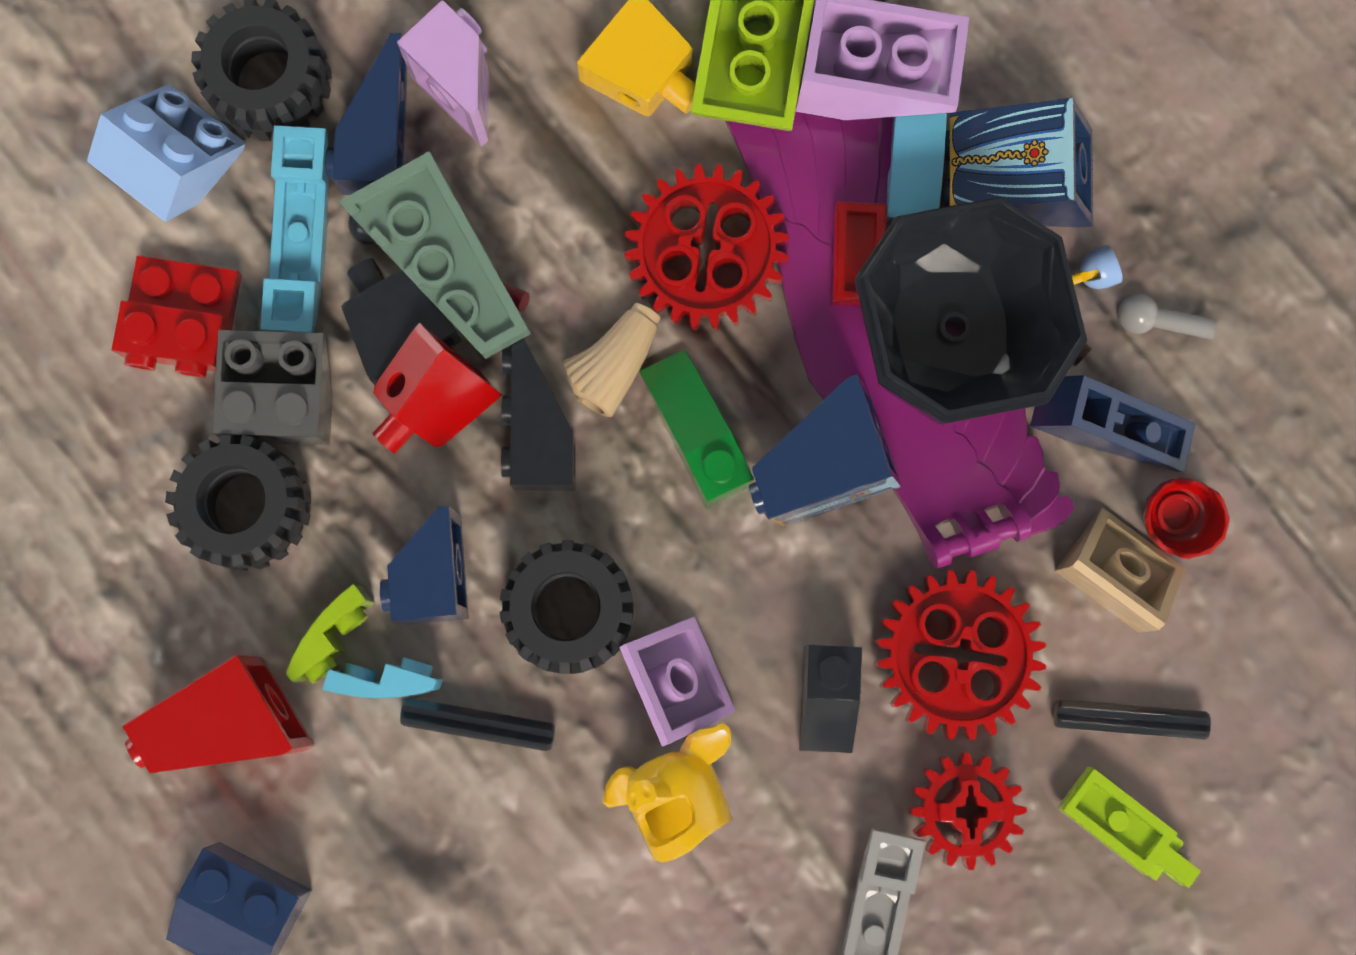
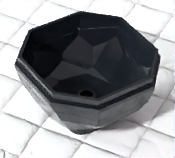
M1000 197L896 216L854 279L878 384L888 393L938 425L1049 403L1088 341L1063 238ZM948 321L957 323L961 329L960 336L948 334L945 329V323Z

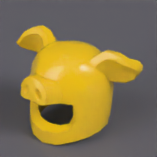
M721 723L715 727L695 731L687 736L680 750L660 755L646 762L638 769L632 766L621 767L608 780L605 786L603 803L609 808L628 804L653 860L664 863L687 854L706 837L733 819L726 796L712 766V763L723 756L731 745L729 726Z

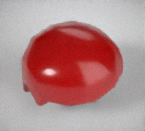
M1180 477L1159 484L1146 498L1142 520L1149 539L1160 549L1179 558L1191 559L1211 554L1226 537L1230 517L1225 501L1218 491L1192 478Z

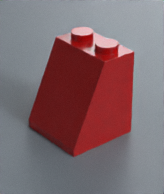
M236 655L122 726L129 737L125 741V746L130 757L138 767L142 769L146 767L149 773L280 756L307 751L315 746L263 657Z

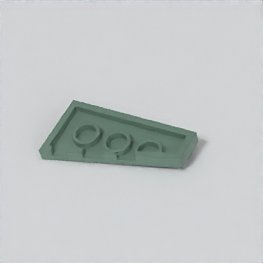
M430 152L421 155L338 201L485 359L531 334Z

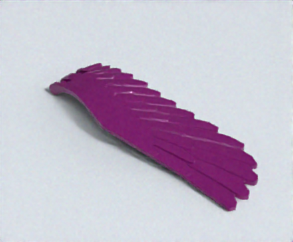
M795 110L792 132L725 120L752 182L758 180L761 183V189L757 196L758 200L773 195L775 197V204L768 214L783 213L785 216V222L776 228L774 232L789 234V243L776 248L777 251L789 255V263L776 266L778 272L783 276L781 286L794 339L807 378L824 400L846 378L854 375L860 377L871 396L901 484L900 488L893 491L916 528L934 568L938 569L950 565L952 557L965 553L966 556L971 558L999 549L1001 541L1013 538L1016 542L1064 524L1074 511L1073 500L1068 496L1058 497L1060 490L1058 473L1045 470L1043 450L1039 439L1033 435L1027 437L1026 409L945 425L934 423L888 393L878 384L861 307L831 305L834 205L836 201L886 204L888 172L891 166L893 117L841 120L796 112ZM887 221L886 231L892 223L891 221ZM953 321L945 323V329L948 334L960 336L961 329L957 323ZM998 507L1003 519L993 522L985 511ZM950 522L955 535L944 538L936 526Z

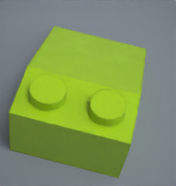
M710 0L691 115L792 132L814 0Z

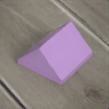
M695 616L619 647L662 747L736 712Z

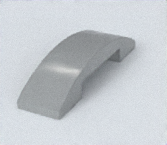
M871 829L855 887L841 955L899 954L910 896L915 894L925 847L924 839Z

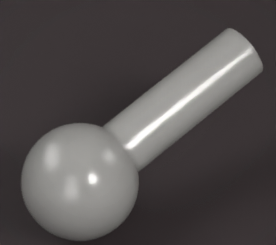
M1132 294L1126 297L1120 303L1117 312L1120 325L1126 331L1133 334H1142L1154 327L1213 340L1217 324L1216 319L1158 308L1156 302L1145 294Z

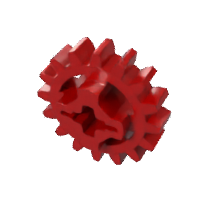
M960 752L958 765H954L949 757L942 756L939 758L941 767L939 773L928 768L922 770L924 777L929 782L925 788L912 786L911 791L916 796L921 797V804L909 807L908 813L922 819V823L917 825L912 831L917 837L930 836L931 839L925 846V850L929 854L934 855L943 848V863L952 867L957 861L958 856L962 857L963 865L968 870L975 869L976 857L979 856L986 864L993 866L996 864L993 853L995 849H1001L1009 854L1013 851L1012 846L1006 840L1009 833L1023 835L1024 830L1019 825L1013 823L1014 816L1027 813V807L1013 803V797L1017 796L1022 791V788L1017 784L1005 785L1004 781L1010 773L1008 768L1001 766L991 772V757L982 755L976 765H973L970 753ZM977 776L986 780L993 787L999 799H988L980 791V781H977ZM952 779L953 788L942 800H935L940 788ZM966 797L969 802L978 806L977 814H970L968 823L964 818L956 815V808L965 806ZM935 821L947 822L954 829V839L957 840V845L943 837ZM993 821H999L994 832L982 841V833Z

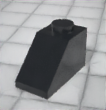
M804 646L800 751L853 752L860 706L862 647Z

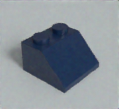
M449 506L437 507L387 565L388 579L380 580L381 607L383 612L390 611L391 621L403 624H418L469 619L462 519Z
M221 842L209 845L200 852L176 898L166 940L195 955H279L312 890Z

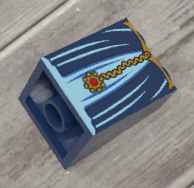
M1073 98L950 113V130L946 131L944 153L945 159L950 161V179H945L943 182V201L945 207L1000 197L1047 227L1093 226L1092 128Z
M858 375L846 378L752 467L756 482L749 484V491L759 515L765 513L769 520L786 527L901 487L871 396Z

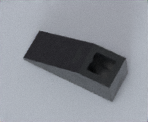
M522 338L502 350L503 376H511V395L502 396L501 418L502 426H511L510 446H502L501 476L510 477V485L514 491H576V439L525 339Z

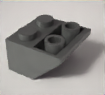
M218 330L212 434L219 438L221 435L232 434L242 439V435H246L268 444L330 446L333 394L325 334Z

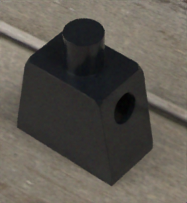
M373 258L365 259L348 270L347 275L359 294L344 302L341 307L366 374L374 385L419 323L451 348L462 342L452 323L402 270L385 278Z

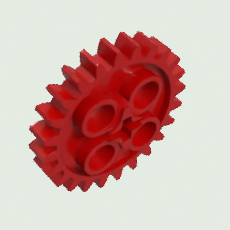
M696 164L694 178L687 180L680 169H676V185L670 187L665 181L658 179L657 184L661 195L655 198L643 193L641 196L648 208L647 213L632 211L630 214L632 219L640 225V230L625 231V237L628 241L637 244L638 248L628 250L624 253V257L629 262L640 263V266L633 269L629 276L632 281L647 280L638 292L640 297L647 299L657 295L658 297L653 306L654 312L660 314L670 306L672 308V324L677 325L683 316L687 314L690 315L692 330L697 331L703 317L709 318L713 330L718 331L720 316L727 315L731 323L737 326L739 325L737 311L741 308H744L752 316L757 315L756 306L753 301L756 297L771 302L773 298L771 292L766 287L767 282L773 284H782L783 276L773 268L774 265H786L789 263V255L776 250L777 247L789 243V234L774 232V230L785 222V216L783 213L768 214L775 204V197L770 195L758 200L757 196L761 189V183L756 180L744 188L742 186L743 172L739 169L730 180L724 179L722 164H717L712 177H705L701 164ZM717 204L718 213L713 228V239L715 246L719 250H711L709 253L706 287L704 291L698 292L696 284L701 270L702 259L699 249L695 245H704L709 206ZM684 208L694 209L700 214L698 223L689 230H680L673 225L675 214ZM740 215L750 222L749 231L741 237L733 238L727 236L722 231L724 222L732 216ZM682 257L692 263L690 274L682 280L674 281L665 276L666 265L674 258ZM725 265L738 267L743 274L741 281L732 288L718 286L714 282V276L720 267Z
M953 570L944 572L943 586H940L932 575L924 577L925 593H922L913 585L908 586L905 590L911 603L907 605L898 600L892 601L890 605L899 617L897 620L881 619L880 624L890 631L891 634L890 638L875 640L874 645L888 650V657L874 662V665L878 668L889 669L891 676L884 679L879 685L881 688H897L898 694L890 703L892 707H899L906 703L911 706L905 721L913 723L921 716L926 717L924 732L927 734H932L941 723L943 724L944 737L949 740L955 738L959 726L962 727L967 740H976L977 725H981L988 735H996L997 726L995 719L999 718L1008 725L1015 724L1016 721L1010 708L1015 706L1020 709L1029 710L1031 705L1022 693L1024 690H1041V686L1031 679L1030 675L1031 671L1046 670L1047 665L1033 659V652L1046 648V643L1031 641L1029 635L1041 626L1040 621L1024 623L1022 616L1027 612L1030 604L1026 602L1013 607L1010 601L1015 589L1009 587L999 594L995 593L996 577L994 576L987 577L981 586H977L974 570L965 573L961 584H958ZM931 611L942 612L949 621L948 634L941 640L932 638L925 628L926 617ZM985 618L993 620L1000 629L999 642L991 648L981 643L977 634L978 626ZM962 641V649L964 651L1003 656L1005 664L997 666L970 661L962 662L958 669L956 659L918 654L914 651V646L916 644H925L947 649L959 647ZM927 662L935 663L941 669L943 675L941 686L933 692L926 691L918 681L919 670ZM979 670L988 672L994 681L992 694L984 700L977 698L971 690L972 676Z

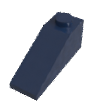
M390 33L335 129L334 147H328L326 150L325 164L327 177L333 178L342 195H351L404 165L408 68L397 44V41L402 38L401 33Z
M1085 375L1065 376L1049 403L1034 407L1030 423L1031 427L1065 441L1175 472L1185 471L1196 425L1194 422Z

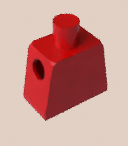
M419 323L374 385L373 394L390 414L372 434L385 448L394 454L400 450L414 433L434 447H441L496 402L502 394L478 368Z

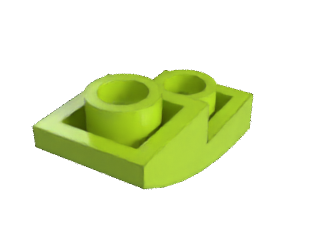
M352 584L311 625L297 647L287 669L286 675L292 682H304L309 679L314 684L326 677L328 669L335 670L338 667L334 659L345 650L333 634L339 630L342 635H346L357 628L368 618L365 610L374 604V601L362 586Z

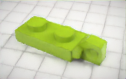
M1087 766L1057 807L1058 810L1139 873L1149 876L1154 881H1157L1160 875L1164 873L1180 886L1184 885L1190 888L1201 873V870L1177 853L1184 842L1177 837L1178 833L1092 767Z

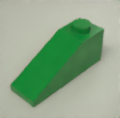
M685 349L640 370L639 374L705 509L749 488V484L753 483L754 477L728 425Z

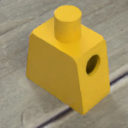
M628 0L577 61L579 80L592 89L644 116H651L664 99L687 114L691 111L696 84L685 76L692 65L693 49L649 0Z

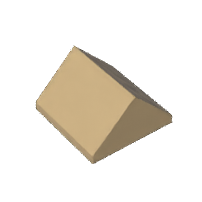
M1102 507L1055 572L1136 632L1141 633L1159 631L1166 624L1186 568Z

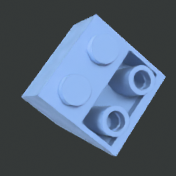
M168 84L101 113L87 162L157 217L167 222L197 206L244 151L246 143L228 130L222 122L214 119L192 102L186 94Z

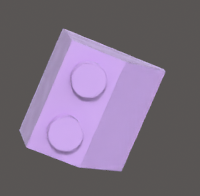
M441 0L398 40L397 44L411 78L482 147L488 141L489 70L484 55L487 49L479 38L482 30L464 9L460 8L455 12Z

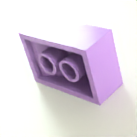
M815 0L796 112L841 120L956 112L969 17L874 0Z

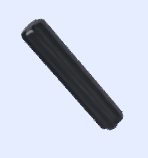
M415 698L405 699L400 713V724L412 728L541 751L550 750L554 742L555 725L549 722Z
M1057 700L1053 710L1054 725L1058 728L1202 740L1207 739L1211 731L1210 714L1206 711L1073 700Z

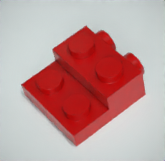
M136 256L128 301L121 300L111 351L125 358L124 365L132 368L155 371L157 363L175 366V373L206 378L207 371L216 372L218 330H232L242 274L233 269Z

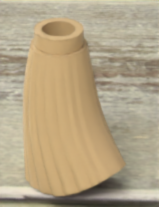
M634 303L631 310H627L594 345L577 355L562 360L573 394L578 398V403L602 416L612 417L649 352L657 331V324L660 321V317L656 312L645 305Z

